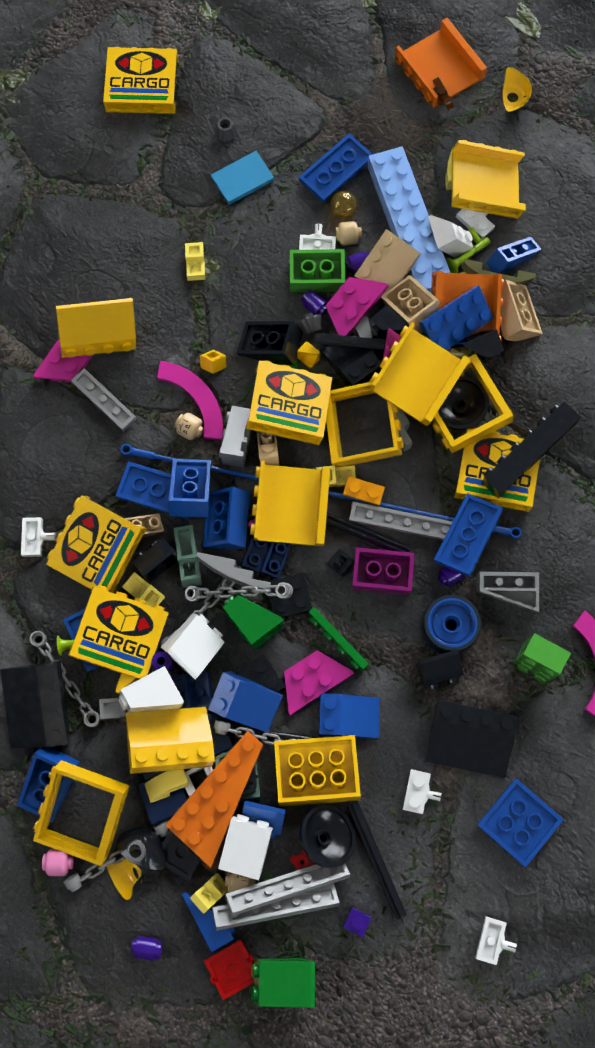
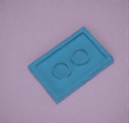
M254 151L211 174V179L228 205L273 182L274 176L258 152Z

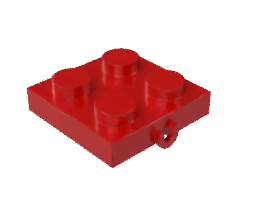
M242 939L204 960L211 975L210 980L213 985H216L223 1000L254 983V978L251 975V967L254 964L252 955H249Z

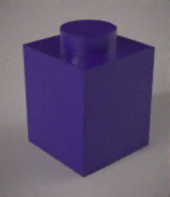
M351 907L343 928L363 938L371 916Z

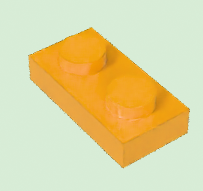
M348 476L343 496L380 506L385 487Z

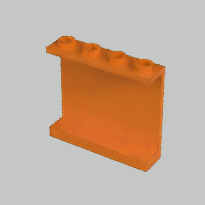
M448 18L441 21L439 31L403 51L398 45L394 56L396 63L402 66L406 76L412 79L416 89L422 92L426 102L430 103L433 108L443 103L433 90L434 79L440 78L448 95L452 98L484 79L487 70L485 64Z
M432 272L431 294L440 302L437 310L474 286H480L494 319L469 336L483 330L496 329L499 334L500 327L502 326L500 309L503 306L501 290L504 287L502 274Z

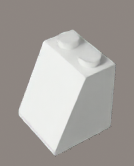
M195 613L161 646L194 679L201 674L225 643L221 639L223 635L215 627L211 629L207 625L209 621L202 614L198 616Z
M165 666L121 689L118 699L122 709H127L128 712L179 709L184 703Z
M237 814V817L233 816L218 869L259 880L273 827L269 826V823L266 821H249V817Z

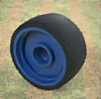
M458 595L441 596L431 602L423 613L421 621L422 634L426 643L434 651L444 654L459 650L461 654L470 649L477 641L481 631V617L477 608L468 599ZM445 623H454L455 630H448Z

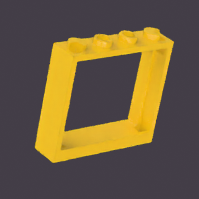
M476 354L468 357L470 361L463 372L469 368L473 370L500 416L454 440L437 412L433 418V428L437 434H441L443 445L446 449L449 448L452 454L513 422L511 410Z
M370 382L330 391L326 424L331 463L335 467L350 466L402 455L404 442L403 438L399 435L401 422L397 419L396 415L399 412V408L387 401L394 447L347 457L342 456L336 401L373 394L374 392L369 390L372 385Z
M61 760L56 766H52V770L48 775V778L51 779L43 793L45 800L38 810L40 818L36 821L33 828L35 829L33 841L103 866L109 856L130 785ZM63 776L115 794L99 848L48 829Z

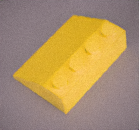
M132 298L56 306L62 358H73L82 355L91 356L100 353L109 354L136 349Z
M206 707L125 713L130 774L212 767L215 762L213 739Z
M355 735L274 741L279 807L360 800Z

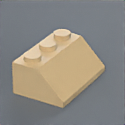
M386 229L354 276L359 279L388 284L389 288L385 291L386 293L406 277L421 253Z
M411 275L381 296L385 306L387 305L407 324L415 323L413 329L420 334L423 333L419 322L436 312L440 304L439 300Z
M505 280L504 287L501 290L503 306L500 309V316L502 317L501 334L504 339L516 342L542 335L543 333L527 286Z

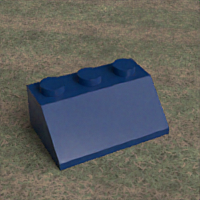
M235 487L210 492L208 518H205L203 548L236 550L246 547L250 492Z

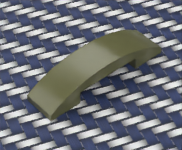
M465 259L461 263V268L468 274H499L482 270V262ZM520 270L513 276L502 274L504 281L509 280L520 284L529 283L536 277L534 273Z

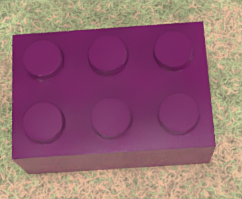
M356 547L352 590L410 596L412 591L414 553Z

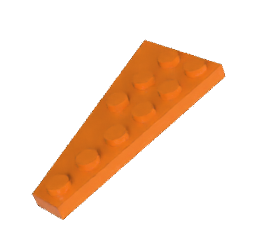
M249 731L243 735L165 825L210 868L213 866L231 819L235 814L248 779L263 747V744Z

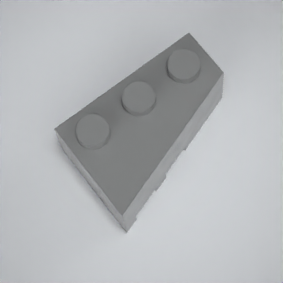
M232 406L231 411L227 412V427L223 431V443L219 450V458H221L223 465L245 468L252 430L245 429L250 414L249 408Z
M478 572L477 593L532 612H539V572Z

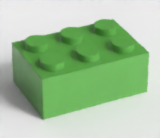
M345 249L290 250V293H306L308 290L315 291L316 293L337 292L339 287L344 284Z
M534 633L523 643L513 663L517 665L516 668L524 673L530 672L535 675V679L545 683V681L549 682L561 674L571 653Z

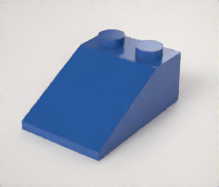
M173 459L169 494V516L208 518L211 460Z
M232 671L223 672L208 710L227 719L268 733L283 695Z
M321 694L319 736L355 735V738H379L380 698Z
M51 747L40 748L34 753L17 806L40 816L38 810L45 800L43 793L47 784L50 783L51 778H48V775L52 770V766H56L62 760L79 767L81 761ZM66 776L62 777L50 822L55 820L74 779Z

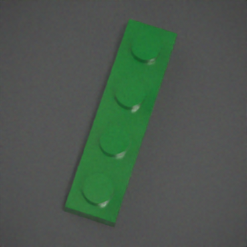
M313 607L309 611L308 615L310 618L308 620L314 627L317 628L319 626L324 631L322 635L329 642L332 640L337 645L335 648L342 656L347 655L350 659L349 663L355 670L360 669L363 672L368 667V662Z

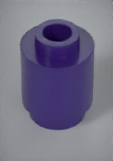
M360 252L347 256V261H345L347 271H351L352 274L357 273L370 253Z
M308 290L301 298L303 306L314 315L323 316L327 312L326 304L328 302L315 291Z
M447 567L439 570L438 579L442 585L447 587L465 578V575Z
M161 651L152 657L151 662L155 670L164 666L168 672L172 670L173 660L168 653ZM165 659L164 664H158L160 660Z
M138 936L137 940L132 942L131 953H134V958L151 961L155 959L160 960L163 942H159L158 939Z

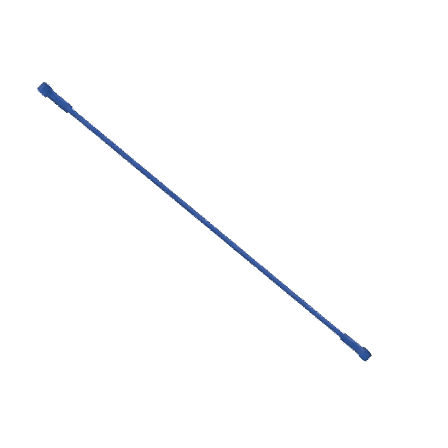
M129 444L121 446V452L125 457L133 455L173 462V459H176L158 455L155 452L132 448ZM129 448L130 451L125 453L124 449ZM211 466V471L259 481V478H255V475ZM328 491V496L373 505L343 496L341 493ZM380 502L379 506L383 508L438 518L452 522L455 519L453 517L401 507ZM496 525L493 530L494 533L508 535L513 540H517L522 534L519 527L511 529ZM512 531H517L518 536H514Z

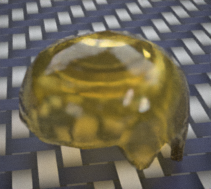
M341 191L332 197L329 208L335 217L346 219L352 217L356 212L358 203L353 194L348 191Z

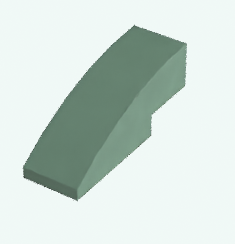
M193 525L174 528L183 588L202 585Z

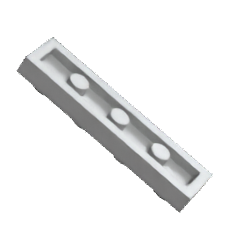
M85 368L71 380L72 384L123 432L137 419Z

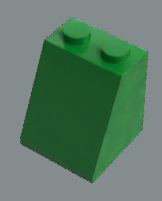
M240 595L235 598L232 596L224 602L223 610L225 615L253 651L284 628V620L280 616Z
M305 958L254 959V964L251 967V975L254 978V987L251 988V999L255 1005L263 1007L315 1008V961Z

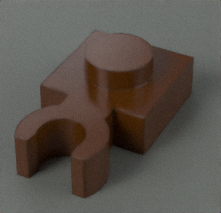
M440 78L434 79L433 90L441 98L449 111L454 108L453 101Z

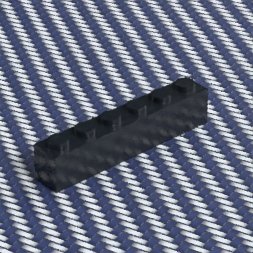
M565 401L560 406L556 404L549 412L551 415L547 418H541L536 424L538 427L534 431L530 429L523 436L524 440L521 443L516 442L510 448L511 452L507 456L504 454L496 462L498 465L494 469L490 467L483 474L482 484L498 499L578 423L581 416Z

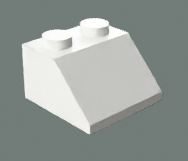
M433 215L428 216L439 250L455 258L473 248L471 242L473 238L469 231L450 221Z

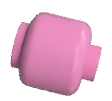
M53 848L49 849L47 854L43 855L42 870L48 876H66L69 869L73 868L74 858L62 851Z

